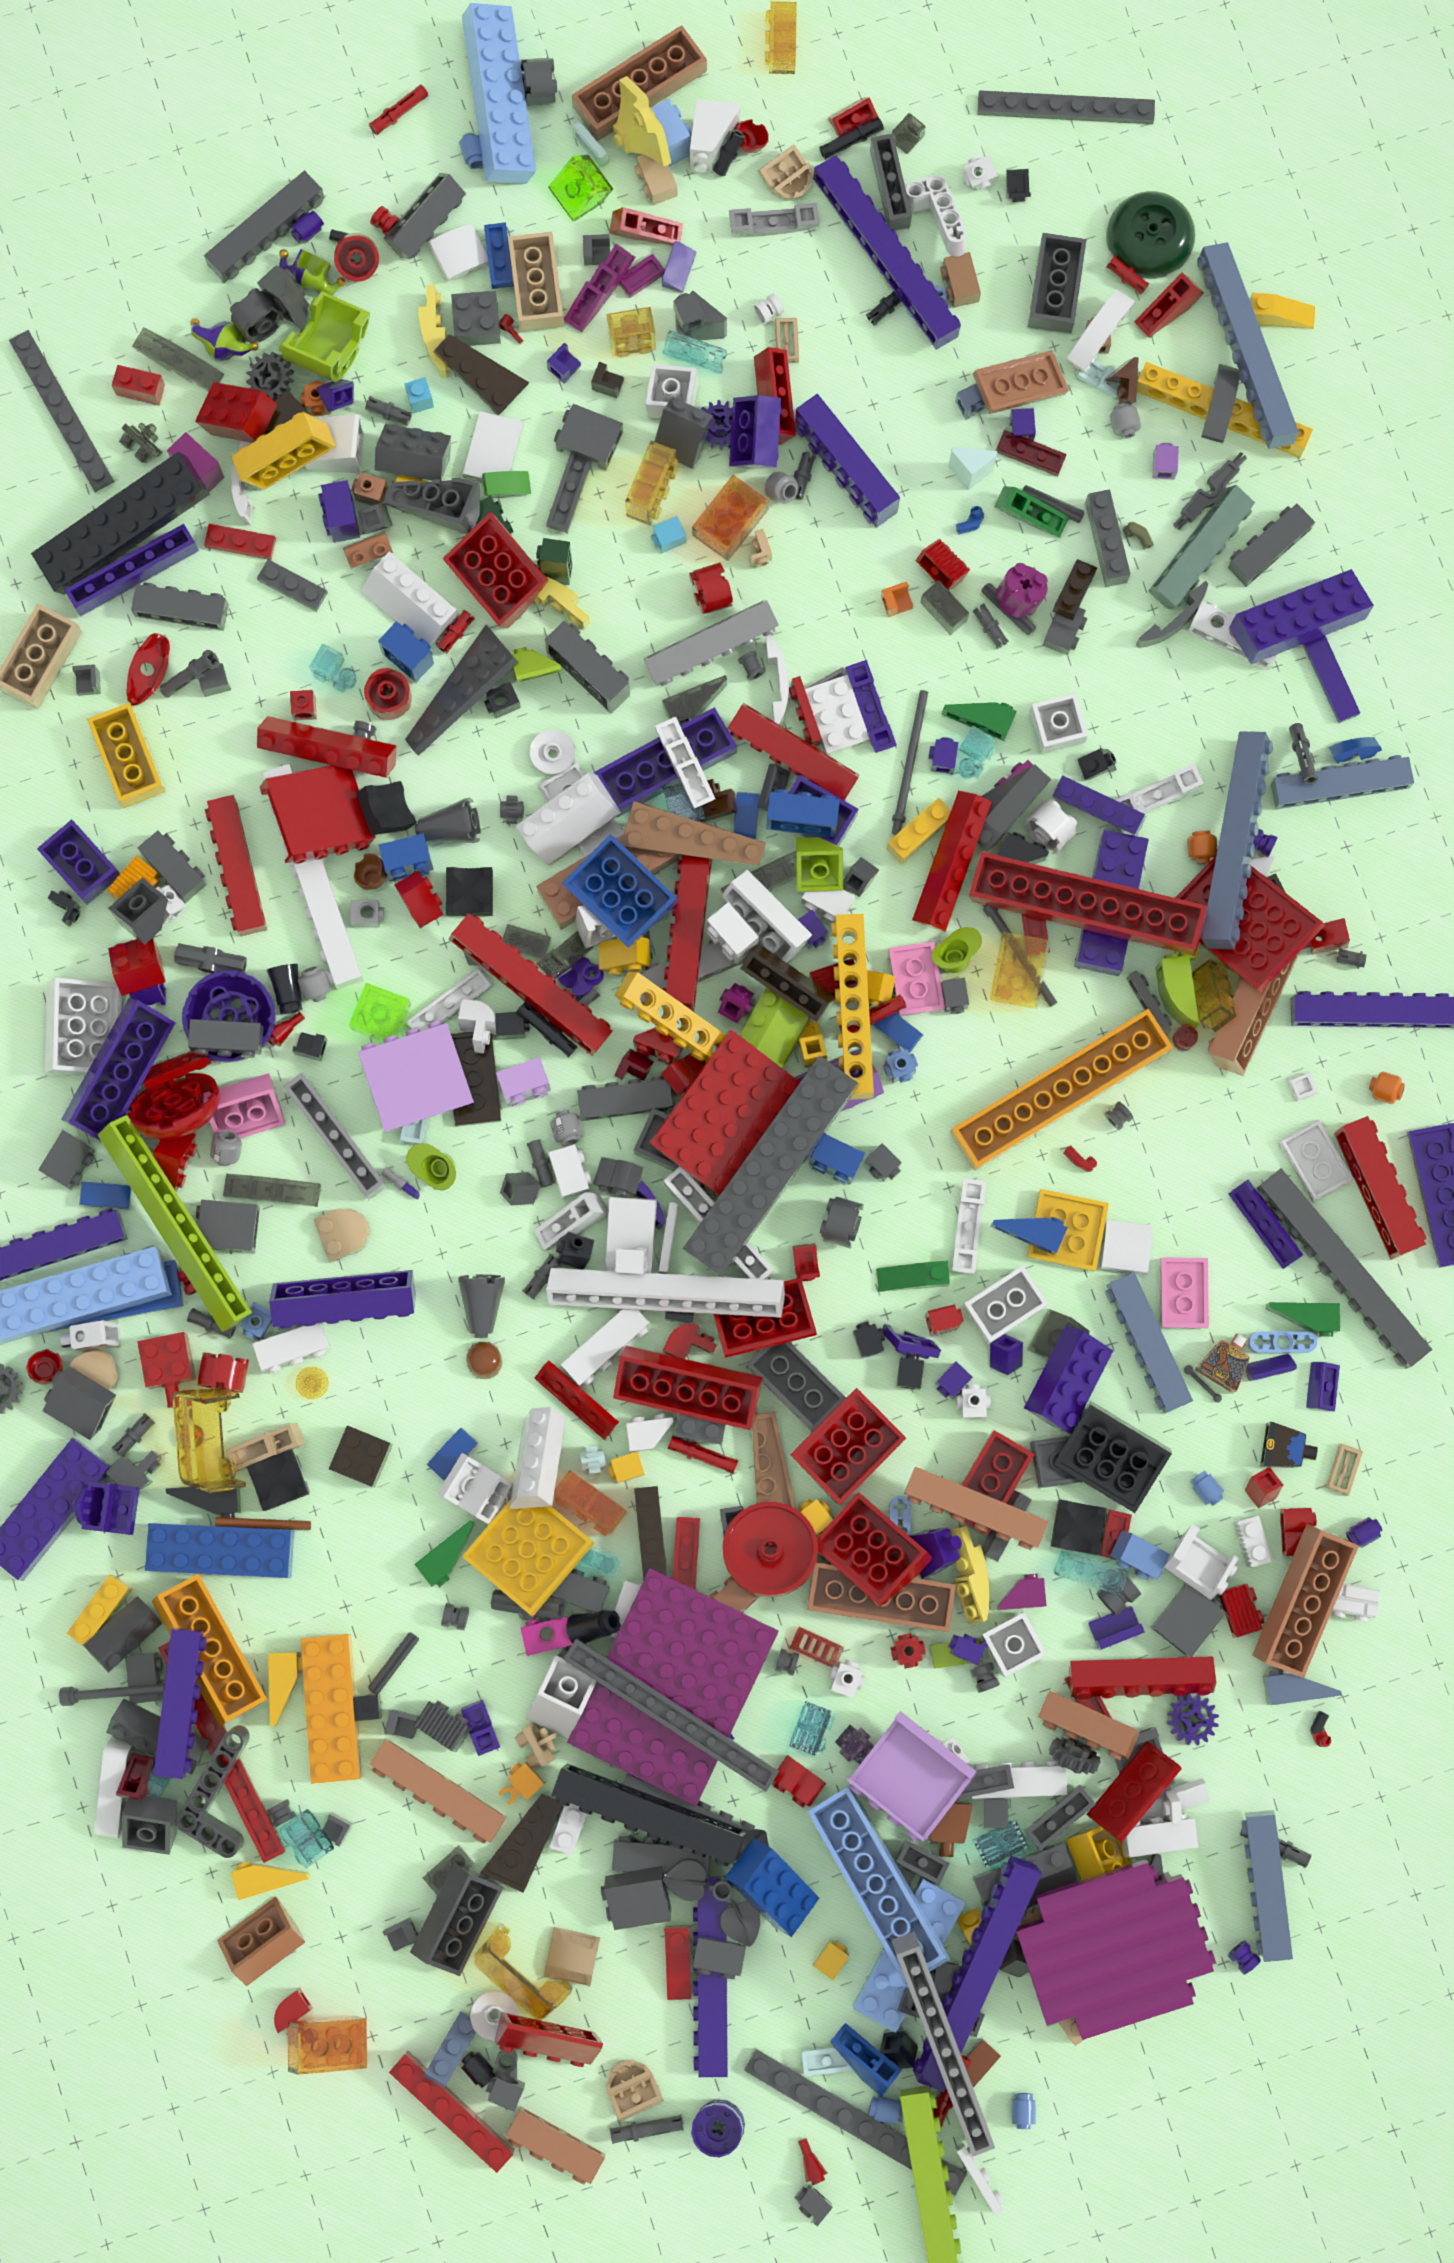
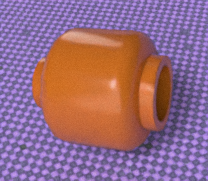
M1210 830L1192 832V836L1187 839L1188 857L1192 860H1197V864L1209 863L1211 861L1210 858H1214L1217 855V837L1211 834Z
M1384 1071L1380 1072L1377 1078L1372 1077L1369 1085V1090L1373 1091V1099L1388 1104H1394L1397 1100L1400 1101L1405 1089V1083H1402L1400 1076Z

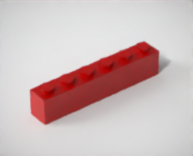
M744 702L728 726L733 737L738 740L744 738L750 742L749 746L760 753L762 750L770 754L769 758L775 763L781 765L783 762L789 766L788 770L796 776L804 775L809 781L823 787L844 801L860 776L857 772Z
M267 716L257 727V748L384 778H387L396 766L397 745Z
M958 790L912 921L928 928L946 932L992 801L974 793Z
M234 794L208 800V808L205 809L207 821L212 822L213 830H210L212 843H217L219 851L215 852L218 866L222 865L224 872L220 874L223 888L227 887L229 895L225 896L228 909L233 910L234 917L230 918L233 931H237L241 937L266 931L268 929L237 800Z
M1213 1656L1070 1661L1069 1666L1071 1697L1088 1699L1096 1696H1101L1105 1699L1115 1696L1134 1698L1139 1695L1159 1697L1163 1694L1184 1696L1192 1693L1205 1696L1214 1693L1217 1683Z
M407 2050L389 2073L489 2167L498 2173L513 2156L515 2149L447 2086L442 2088L424 2077L423 2075L427 2068Z

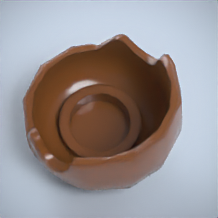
M366 853L360 862L355 863L353 876L355 883L363 890H374L383 885L387 874L383 860L374 853Z
M480 1341L472 1345L466 1354L469 1371L479 1379H491L498 1375L502 1368L501 1353L498 1347L491 1342Z

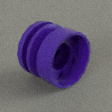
M716 2099L707 2102L701 2107L692 2122L691 2130L693 2142L699 2151L709 2157L717 2158L732 2153L744 2135L745 2121L743 2114L735 2104L728 2100ZM716 2121H718L719 2124H725L724 2128L722 2129L723 2132H721L719 2129H714Z

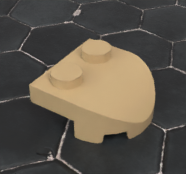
M795 144L757 170L769 190L779 198L794 199L800 197L811 187L813 174L811 164L809 162L806 163Z
M335 1209L313 1219L329 1263L338 1261L351 1254L359 1253L365 1248L364 1244L367 1236L370 1235V1227L362 1213L352 1209Z
M100 1349L80 1354L69 1365L109 1391L117 1384L119 1379L115 1359L109 1353Z
M626 2060L617 2064L611 2070L608 2082H606V2091L620 2122L664 2102L657 2081L645 2064L635 2062L634 2060Z

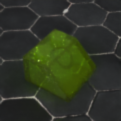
M589 154L572 156L548 186L572 221L580 219L601 205L613 191V187Z

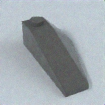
M452 478V480L447 481L432 479V482H392L384 504L445 528L468 534L475 527L480 515V484L463 478Z
M1036 764L982 795V797L992 801L977 842L987 852L1000 842L1052 780Z

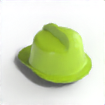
M972 927L957 929L933 950V962L936 966L943 968L947 974L965 970L969 965L970 958L981 947V934Z
M426 1143L413 1145L408 1150L406 1162L409 1170L415 1176L435 1190L443 1191L449 1189L454 1184L456 1165L450 1155L440 1152L435 1147Z

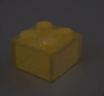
M651 307L606 314L612 357L624 358L632 353L647 354L652 350H656L655 327Z

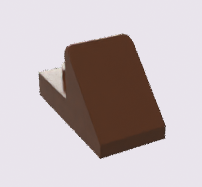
M1133 357L1125 361L1104 379V381L1120 383L1117 389L1119 404L1129 403L1131 405L1136 403L1139 357Z

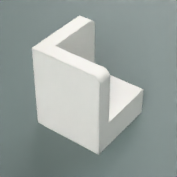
M648 1247L617 1249L615 1273L644 1274L647 1271Z

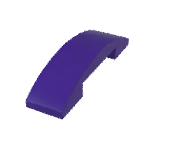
M864 660L846 666L845 670L874 752L878 753L897 746L879 700L868 661Z

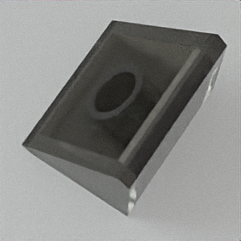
M1048 1309L1027 1350L1048 1361L1066 1325L1083 1330L1088 1334L1090 1331L1072 1317Z

